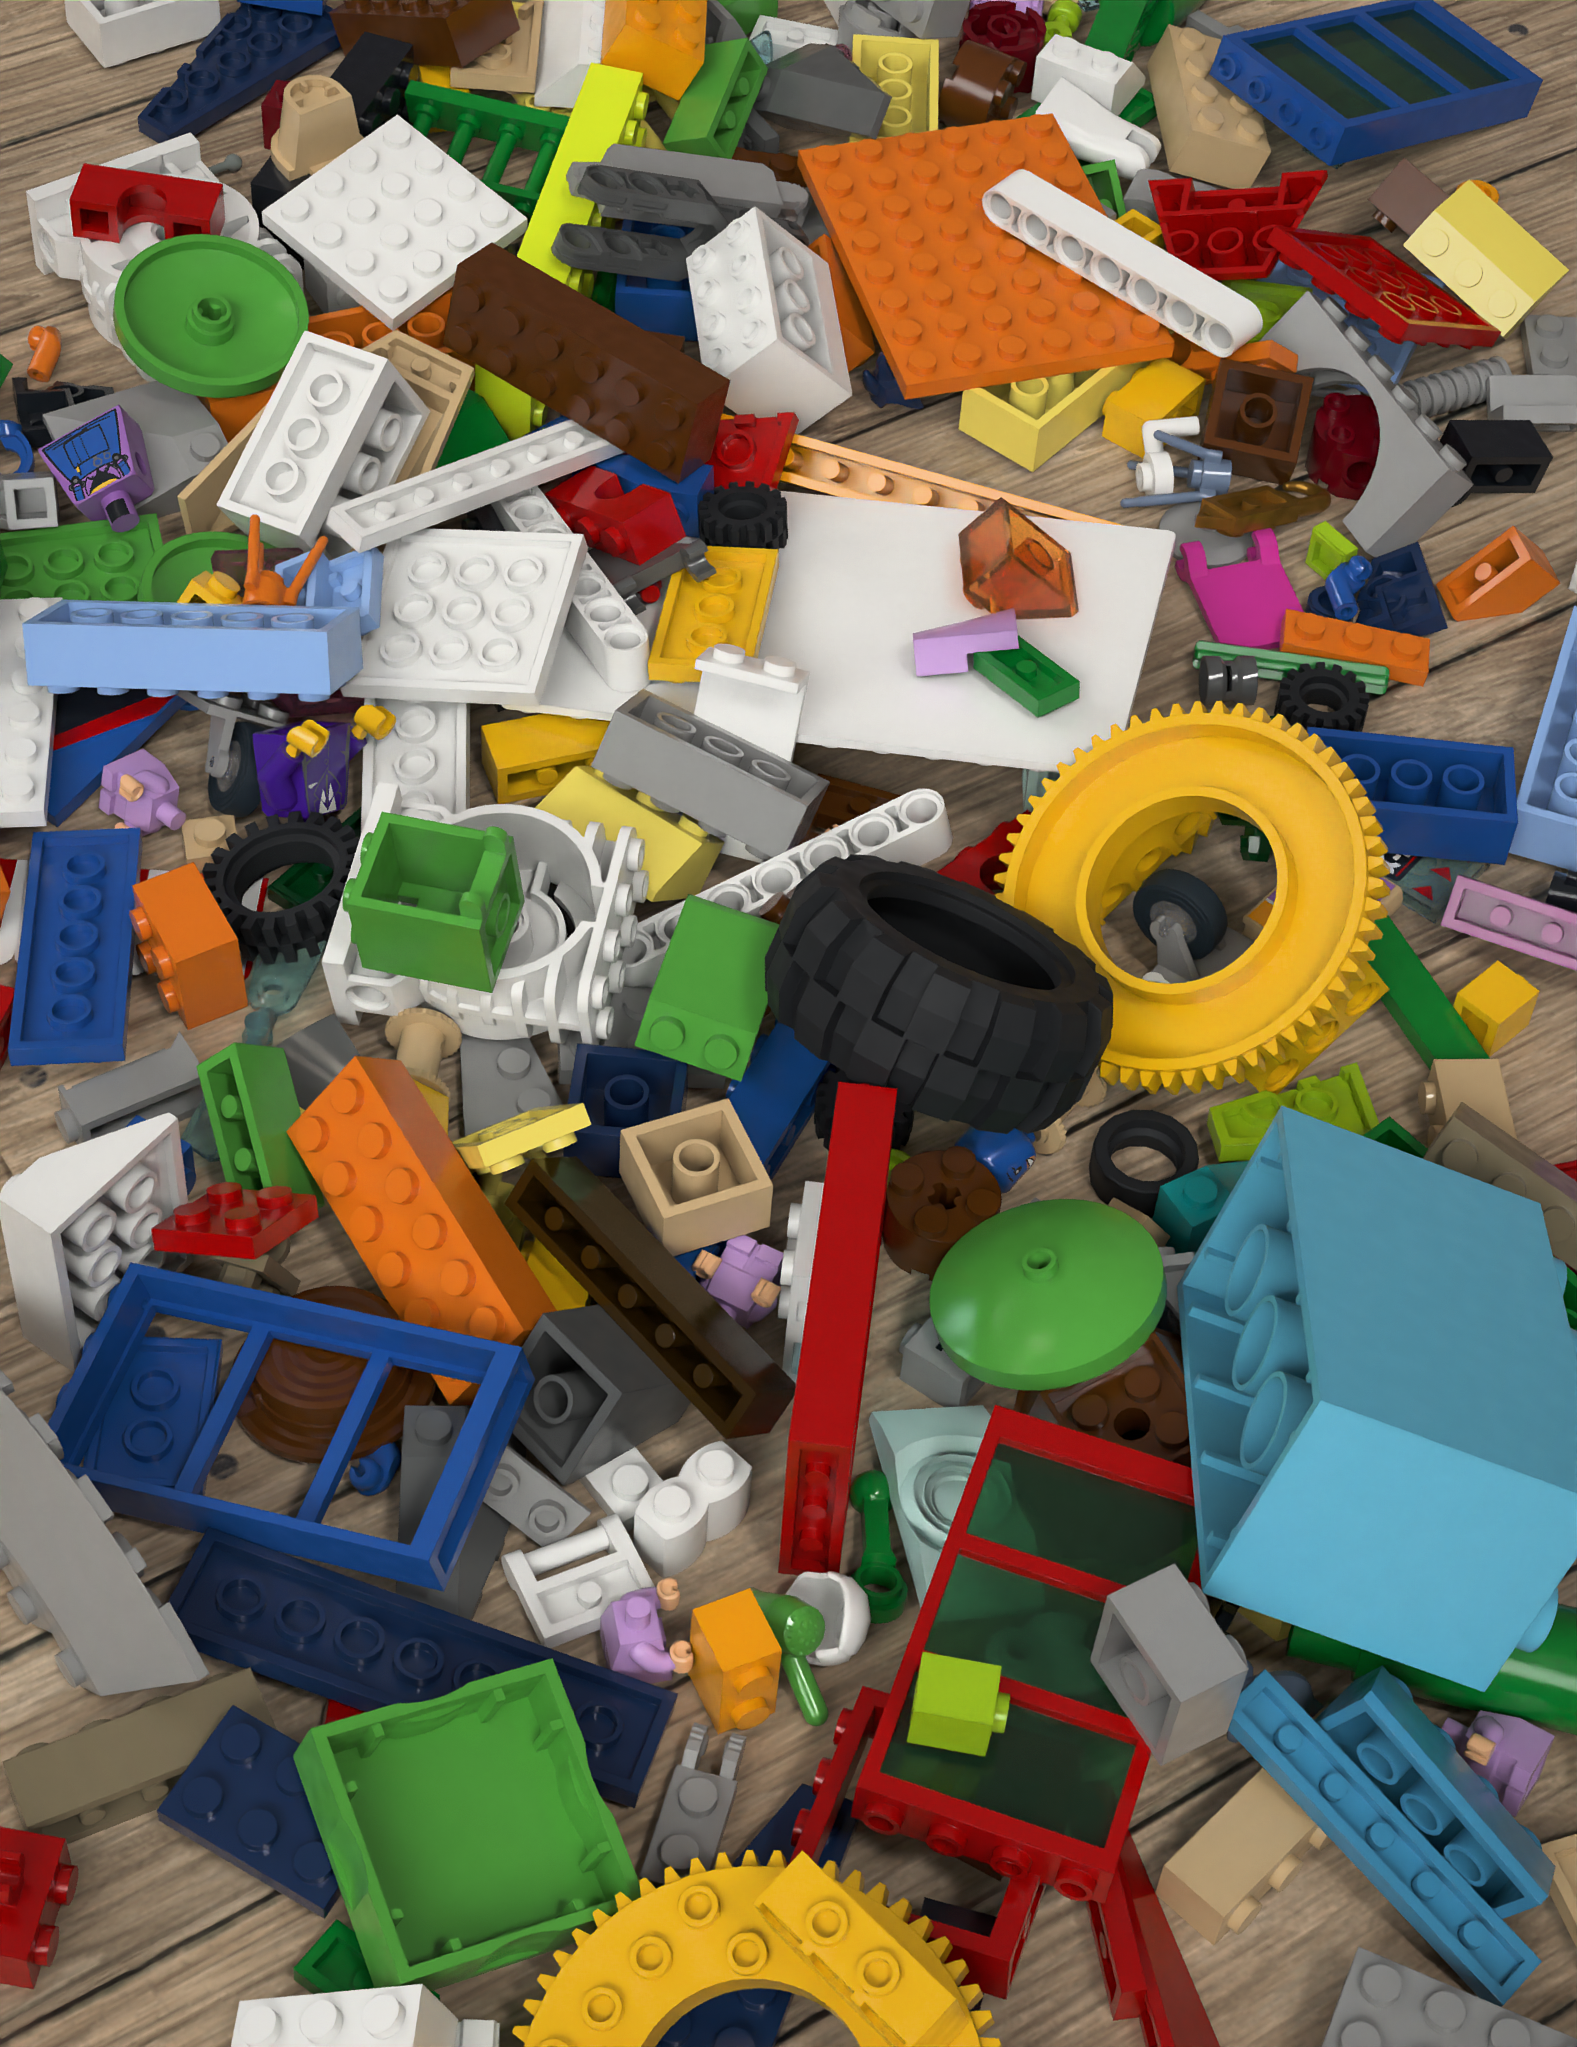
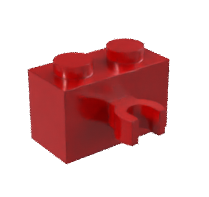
M0 1827L1 1984L34 1989L41 1966L50 1967L54 1960L59 1941V1927L54 1926L60 1906H69L71 1904L78 1882V1866L71 1864L66 1838Z

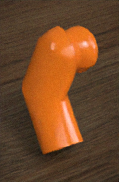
M37 325L30 330L28 335L30 348L35 352L28 366L27 374L37 381L48 382L61 354L62 339L57 328L53 326L44 328Z

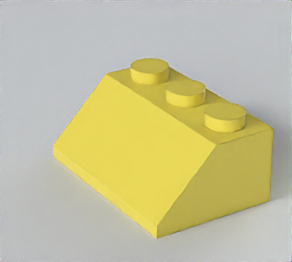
M1470 179L1438 206L1403 244L1411 254L1479 316L1502 331L1500 335L1505 339L1515 331L1569 272L1568 268Z
M575 766L535 807L560 819L571 820L573 828L583 837L590 821L603 823L606 840L617 841L622 826L635 827L637 838L644 839L645 854L641 870L649 872L646 899L651 902L686 899L688 894L694 896L699 894L725 843L716 836L701 829L697 824L699 820L685 813L681 816L678 813L666 812L652 804L650 801L651 796L633 787L630 790L618 788L603 778V772L591 766Z

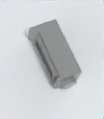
M180 1031L171 1048H164L72 1086L71 1089L66 1090L63 1084L58 1086L61 1110L55 1112L54 1115L59 1131L66 1143L69 1144L75 1141L77 1144L123 1129L136 1115L148 1120L169 1112L177 1117L178 1122L207 1111L196 1067L200 1063Z

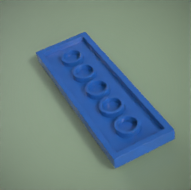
M141 828L33 832L8 1043L11 1066L125 1061L136 934L129 911L136 908L132 885L140 883L143 847Z

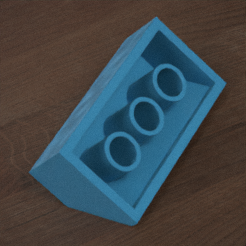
M1383 1665L1354 1680L1314 1720L1501 1919L1539 1906L1549 1896L1556 1866L1542 1851L1539 1839L1532 1831L1520 1825L1499 1801L1498 1793L1492 1784L1471 1769L1456 1751L1455 1744L1448 1733L1439 1726L1434 1725L1414 1703L1409 1688L1399 1678L1390 1675Z

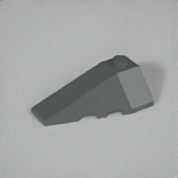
M809 43L766 64L768 71L753 108L761 117L785 129L876 140L892 97L872 78L864 75L859 70V66L843 56L844 53L839 48L833 45Z
M405 1405L401 1457L399 1543L411 1545L470 1408L466 1406ZM512 1433L507 1445L526 1459L527 1448ZM482 1502L444 1592L396 1580V1594L473 1620L482 1599L483 1587L494 1562L498 1561L505 1545V1536L511 1523L485 1502Z

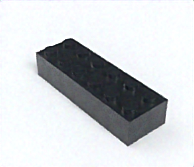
M364 32L330 78L340 83L352 95L359 132L364 138L396 115H399L411 126L413 125L412 122H409L404 94L409 81H417L419 70L418 65L414 64L413 44ZM270 156L250 183L252 206L259 220V228H265L274 239H277L286 248L287 254L292 255L300 263L301 269L305 270L304 258L263 225L262 211L311 177V175L307 174L289 181L277 169Z

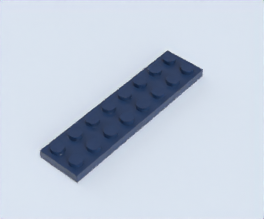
M210 1527L207 1528L168 1601L198 1652L245 1669L250 1667L253 1672L365 1712L396 1703H414L436 1699L452 1693L468 1682L553 1658L584 1738L589 1769L600 1796L632 1808L636 1807L678 1694Z

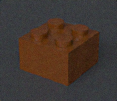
M1221 358L1212 383L1200 446L1206 449L1223 451L1222 459H1228L1232 462L1233 475L1279 485L1289 482L1298 460L1314 378Z

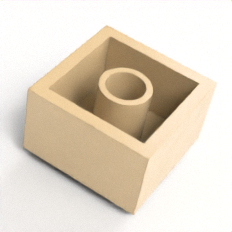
M729 1098L621 1130L619 1173L646 1229L673 1257L770 1227L773 1183Z

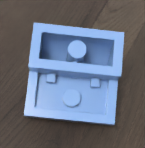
M375 547L362 553H358L355 550L329 561L322 552L320 559L298 595L296 606L359 607L361 636L379 628L384 564L383 554ZM310 551L275 565V573L284 579L286 587H290Z

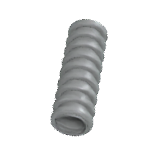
M1493 356L1488 360L1482 359L1476 363L1457 366L1452 370L1447 369L1440 373L1430 374L1427 377L1422 376L1415 379V381L1408 380L1401 385L1418 401V405L1414 408L1419 416L1424 414L1431 418L1436 414L1441 415L1461 407L1465 408L1472 404L1482 403L1487 400V378L1491 375H1512L1509 365L1501 356Z

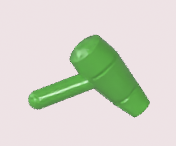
M750 1587L782 1649L781 1664L806 1722L812 1726L824 1724L828 1719L829 1711L806 1658V1655L814 1652L823 1640L825 1633L823 1615L819 1610L796 1596L763 1592Z

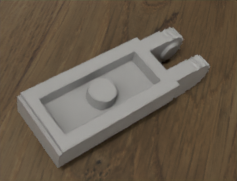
M696 1722L693 1724L685 1746L682 1763L675 1766L639 1880L646 1878L655 1888L665 1885L664 1868L672 1866L680 1878L690 1875L691 1859L697 1857L707 1871L713 1870L736 1797L738 1784L736 1778L743 1758L747 1736L732 1733L730 1740L726 1742L724 1748L723 1762L720 1775L718 1776L698 1770L701 1756L705 1754L707 1749L709 1728L707 1725Z

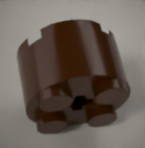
M965 41L952 64L958 67L951 79L946 77L938 101L939 122L948 127H961L988 123L993 120L1012 119L1018 105V98L1012 95L1015 86L1018 87L1024 77L1027 62L978 42Z
M952 1146L946 1150L919 1153L908 1158L903 1163L897 1164L891 1171L888 1183L882 1231L884 1248L890 1259L907 1273L911 1274L913 1269L928 1274L929 1281H933L938 1266L952 1246L972 1228L1000 1213L1002 1196L996 1178L987 1167L976 1160L975 1154L971 1150L962 1146Z

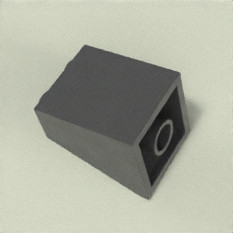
M600 1305L542 1314L522 1346L535 1381L512 1433L565 1486L574 1483L674 1425L680 1420L691 1402Z

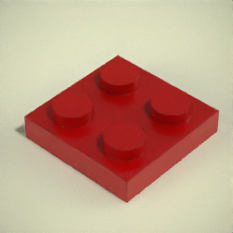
M223 1182L208 1187L206 1189L207 1194L194 1202L176 1207L173 1210L174 1214L152 1227L151 1231L154 1251L256 1260L319 1217L316 1195L292 1193L291 1188L287 1186H272L261 1190L242 1189V1185L237 1182Z

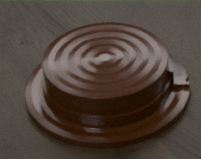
M323 1286L305 1290L291 1296L293 1298L400 1320L386 1299L356 1287ZM273 1338L236 1417L245 1432L268 1451L294 1461L321 1464L369 1359ZM242 1346L240 1347V1349H239V1351H238V1353H237V1355H236V1357H235V1359H234L233 1365H234V1363H235V1361H236V1359H237V1357H238V1355H239V1353H240V1351H241ZM393 1365L350 1461L368 1456L381 1446L394 1443L403 1436L405 1405L429 1406L437 1383L431 1373Z

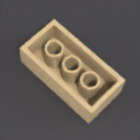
M1168 24L1147 63V70L1169 171L1231 189L1251 188L1271 153L1262 114L1209 74L1221 39L1204 35L1194 28L1186 27L1183 29Z

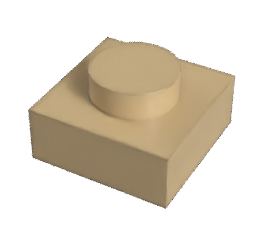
M234 815L185 820L181 828L187 864L194 862L199 872H202L205 863H214L211 854L217 847L230 851L225 839L233 833L237 834Z

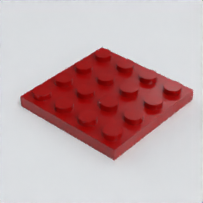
M1275 225L1266 241L1280 252L1278 259L1296 270L1301 271L1304 269L1313 276L1311 283L1315 287L1331 295L1338 294L1346 300L1344 307L1349 312L1362 319L1368 320L1370 318L1380 325L1378 329L1379 334L1396 344L1412 341L1420 346H1426L1427 343H1435L1445 348H1449L1451 344L1471 350L1473 346L1493 347L1502 332L1369 236Z

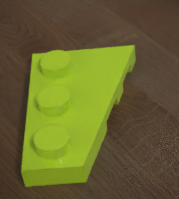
M1357 1062L1340 1067L1338 1076L1322 1081L1316 1075L1298 1080L1296 1089L1277 1095L1265 1090L1210 1107L1207 1119V1127L1219 1162L1250 1160L1281 1105L1361 1136L1379 1124Z

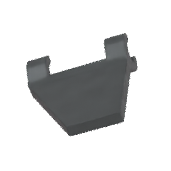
M701 539L690 544L674 543L640 566L621 558L613 557L611 554L596 548L587 551L635 616L646 610L645 605L637 598L635 593L675 572L686 568L697 583L716 574L715 568L708 563L704 556L708 548Z

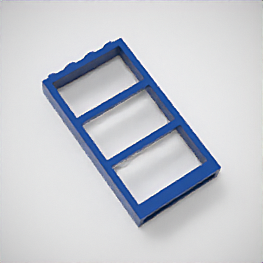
M130 1262L121 1282L116 1284L110 1292L107 1309L97 1329L87 1337L82 1349V1358L70 1381L60 1389L56 1400V1408L48 1425L58 1436L64 1451V1458L60 1462L77 1478L86 1474L113 1512L204 1534L207 1528L210 1527L278 1552L444 1592L535 1378L523 1348L519 1346ZM156 1313L249 1333L174 1489L79 1466ZM273 1338L369 1359L296 1518L198 1495ZM393 1365L481 1384L411 1545L321 1524Z

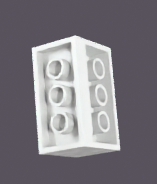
M755 206L740 218L733 220L726 229L705 245L696 248L692 255L686 258L701 362L730 380L725 406L738 415L754 414L756 418L777 417V413L795 412L799 419L795 434H799L852 396L829 263Z
M305 330L216 506L246 536H249L250 517L253 514L259 515L260 540L285 551L293 557L311 551L320 536L328 538V544L323 553L329 561L345 555L353 547L327 525L330 508L393 485L430 410L387 358Z

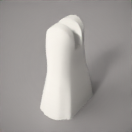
M1063 77L1059 79L1035 113L1042 115L1053 113L1076 158L1092 164L1115 159L1118 176L1133 180L1138 170L1149 169L1150 164L1155 161L1161 150V143L1154 135L1113 114Z

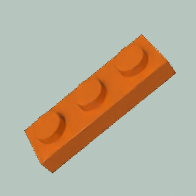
M1286 609L1281 622L1279 651L1386 666L1389 668V680L1424 686L1429 673V638Z

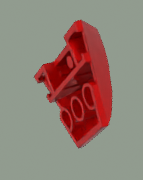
M1327 170L1284 172L1281 174L1280 186L1195 191L1192 178L1148 180L1168 253L1216 281L1259 279L1270 277L1279 261L1278 256L1280 252L1266 242L1274 226L1297 228L1327 180L1328 172Z

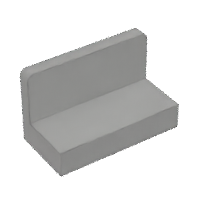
M1491 375L1487 378V420H1531L1537 432H1577L1576 375Z

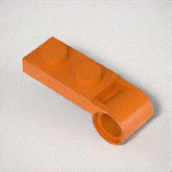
M1176 332L1171 334L1175 344L1173 356L1168 359L1206 378L1205 385L1213 383L1221 358L1289 373L1297 372L1298 355L1273 340L1244 344L1230 356L1218 357Z

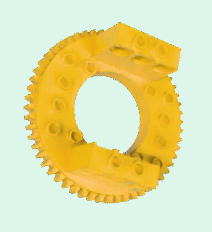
M1195 701L1189 714L1184 711L1179 703L1173 704L1170 716L1164 717L1158 708L1151 710L1150 721L1143 723L1137 715H1133L1130 720V729L1122 731L1115 723L1111 725V738L1104 741L1096 734L1091 737L1093 749L1088 753L1078 747L1074 749L1076 762L1072 766L1059 762L1056 766L1060 777L1056 781L1047 778L1041 781L1046 790L1043 797L1030 795L1028 801L1034 808L1031 815L1018 814L1016 817L1017 821L1023 826L1021 833H1008L1006 838L1014 846L1013 852L1003 853L999 856V860L1008 870L1007 872L994 875V881L1004 889L1003 892L997 893L995 896L1014 908L1027 912L1054 929L1055 934L1066 942L1077 946L1096 964L1095 972L1107 978L1113 992V1027L1111 1029V1039L1098 1063V1067L1100 1068V1077L1109 1085L1114 1086L1120 1079V1082L1128 1090L1135 1091L1141 1082L1142 1087L1150 1094H1156L1163 1083L1164 1088L1169 1093L1178 1095L1182 1084L1185 1083L1194 1094H1198L1201 1092L1203 1082L1208 1081L1216 1090L1223 1088L1224 1077L1232 1076L1239 1084L1243 1083L1246 1078L1259 1092L1267 1090L1277 1095L1389 990L1388 986L1367 962L1374 961L1376 956L1368 946L1369 941L1382 939L1383 933L1374 922L1377 919L1386 918L1388 915V911L1383 904L1377 901L1390 895V888L1384 880L1379 879L1390 874V867L1383 858H1380V856L1388 852L1387 845L1381 837H1378L1383 832V827L1377 818L1372 816L1376 809L1367 796L1364 797L1367 792L1357 778L1353 779L1355 774L1345 761L1341 763V758L1331 746L1326 749V745L1318 735L1314 733L1309 737L1307 731L1298 722L1291 727L1286 718L1279 713L1271 720L1265 709L1258 707L1251 715L1243 703H1237L1230 713L1222 701H1216L1209 713L1201 701ZM1214 812L1239 817L1260 829L1268 838L1276 860V897L1267 923L1260 935L1244 954L1224 969L1210 976L1190 982L1174 984L1157 983L1137 978L1125 972L1114 963L1104 943L1101 925L1103 927L1106 922L1103 919L1133 891L1137 893L1142 882L1172 854L1175 857L1183 851L1180 846L1207 820L1210 818L1215 820L1217 818Z
M746 1850L740 1867L733 1866L726 1852L718 1853L715 1870L711 1871L705 1869L698 1857L693 1858L690 1864V1875L680 1878L672 1866L664 1868L665 1885L655 1888L646 1878L639 1880L640 1898L632 1901L622 1892L616 1894L615 1899L618 1908L616 1914L610 1917L597 1908L592 1913L597 1929L591 1935L578 1928L572 1932L578 1946L573 1955L560 1950L553 1954L561 1968L560 1972L556 1977L540 1973L537 1981L546 1991L543 2000L526 1999L523 2004L534 2016L531 2026H514L512 2031L516 2037L525 2043L524 2047H656L665 2033L682 2016L696 2006L725 1993L762 1988L791 1992L818 2003L845 2024L857 2039L860 2047H1003L999 2038L980 2037L995 2024L991 2011H969L984 1997L978 1984L958 1987L969 1973L968 1966L963 1959L944 1964L953 1947L946 1936L927 1943L934 1926L926 1915L908 1925L907 1923L912 1911L910 1902L903 1897L887 1908L889 1890L883 1883L879 1882L865 1894V1878L860 1871L854 1870L842 1883L839 1882V1868L836 1862L828 1860L821 1869L809 1855L801 1851L787 1866L786 1859L779 1850L773 1851L767 1866L760 1865L759 1859L753 1850Z

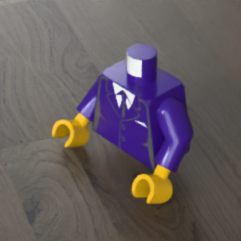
M364 705L355 713V726H351V723L313 721L308 719L253 733L257 781L259 783L261 806L266 816L278 814V817L288 818L289 812L300 811L306 823L311 811L324 815L344 809L347 804L349 762L367 744L365 737L368 733L377 740L383 739L394 728L396 717L383 706Z

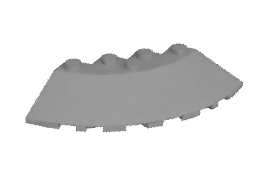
M0 1370V1570L5 1572L13 1587L12 1590L7 1592V1598L18 1618L25 1625L32 1622L33 1625L51 1632L61 1649V1652L55 1655V1661L65 1679L72 1687L75 1688L80 1685V1687L99 1696L194 1682L210 1674L170 1602L162 1605L157 1596L149 1588L145 1587L140 1580L144 1576L143 1569L148 1566L137 1548H132L122 1534L119 1532L111 1534L105 1523L112 1520L114 1514L86 1474L77 1478L70 1470L64 1467L60 1462L64 1458V1451L58 1436L39 1413L29 1418L24 1411L13 1403L7 1396L15 1391L13 1383Z

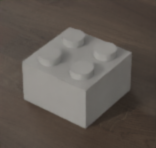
M1174 1563L1107 1596L1090 1662L1127 1717L1131 1720L1159 1765L1162 1766L1226 1734L1249 1669L1246 1656L1238 1641L1231 1635H1225L1211 1616L1209 1603L1200 1587L1193 1582L1188 1583Z

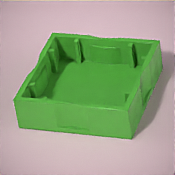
M553 1658L468 1682L452 1693L436 1699L414 1703H396L310 1728L293 1755L374 1988L423 1984L429 1991H433L575 1944L572 1932L576 1928L590 1935L597 1929L592 1914L597 1908L610 1917L618 1912L615 1899L616 1894L622 1892L632 1901L641 1897L639 1880L615 1818L601 1798L593 1781L588 1765L585 1741Z

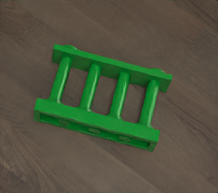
M410 80L404 93L409 122H412V126L426 138L431 128L455 132L446 154L460 165L472 138L476 137L497 142L484 175L479 180L528 218V227L570 116ZM516 147L539 152L524 189L499 184L511 154Z

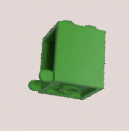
M381 812L374 833L368 832L363 839L360 853L361 867L356 879L350 878L347 881L342 901L343 910L349 913L352 925L351 942L357 944L362 968L493 993L525 902L513 836H509L505 830L495 826H490L486 831ZM399 901H400V902H405V903H410V904H416L417 906H416V907H412V906L402 905V904H398V903H399Z

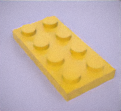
M707 546L708 551L704 553V556L708 563L715 568L716 574L699 583L691 577L686 568L671 575L648 660L649 680H663L672 683L700 682L702 671L694 669L696 658L708 647L714 648L715 644H730L741 647L746 651L745 656L758 659L779 568L778 549Z

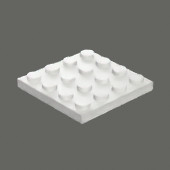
M399 115L394 116L262 211L264 226L392 331L453 287L457 264L491 242L504 249L526 232L528 218Z
M425 528L386 543L383 552L380 627L361 636L363 669L347 681L345 686L340 687L343 697L540 706L588 550L584 534Z

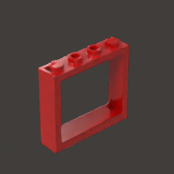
M862 1686L853 1710L848 1708L842 1709L834 1732L833 1743L837 1745L836 1751L832 1759L823 1757L819 1763L812 1789V1794L817 1797L812 1809L802 1808L796 1818L791 1837V1846L795 1847L790 1862H786L787 1866L801 1851L809 1855L818 1864L867 1741L875 1736L890 1693ZM906 1699L890 1744L1042 1788L1043 1790L1031 1824L1064 1835L1080 1791L1084 1759L1083 1749L1005 1727L1004 1734L991 1733L985 1757L908 1743L907 1736L913 1700ZM1028 1873L1026 1878L1010 1879L990 1937L931 1920L934 1927L927 1943L946 1936L953 1948L944 1964L963 1959L968 1966L969 1973L959 1984L960 1986L978 1984L982 1993L1007 1999L1047 1885L1040 1882L1039 1875ZM911 1913L907 1924L909 1925L918 1920L921 1916Z

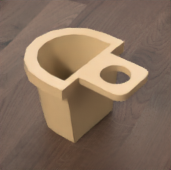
M306 75L290 81L284 88L280 128L271 138V159L277 169L289 181H292L307 174L312 176L364 139L359 132L352 95L332 78L322 75Z

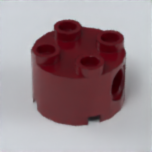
M988 1L981 3L969 10L968 18L965 19L964 17L960 31L959 49L965 41L971 40L1027 62L1024 77L1018 87L1015 86L1013 94L1018 92L1031 93L1036 56L1045 47L1047 32L1045 21L1035 10L1027 6L1026 14L1017 11L1015 2Z
M1337 392L1330 393L1325 396L1323 405L1316 412L1305 468L1309 478L1316 485H1318V480L1320 479L1328 485L1327 491L1336 497L1359 500L1375 468L1379 452L1380 425L1377 410L1371 397L1345 395Z

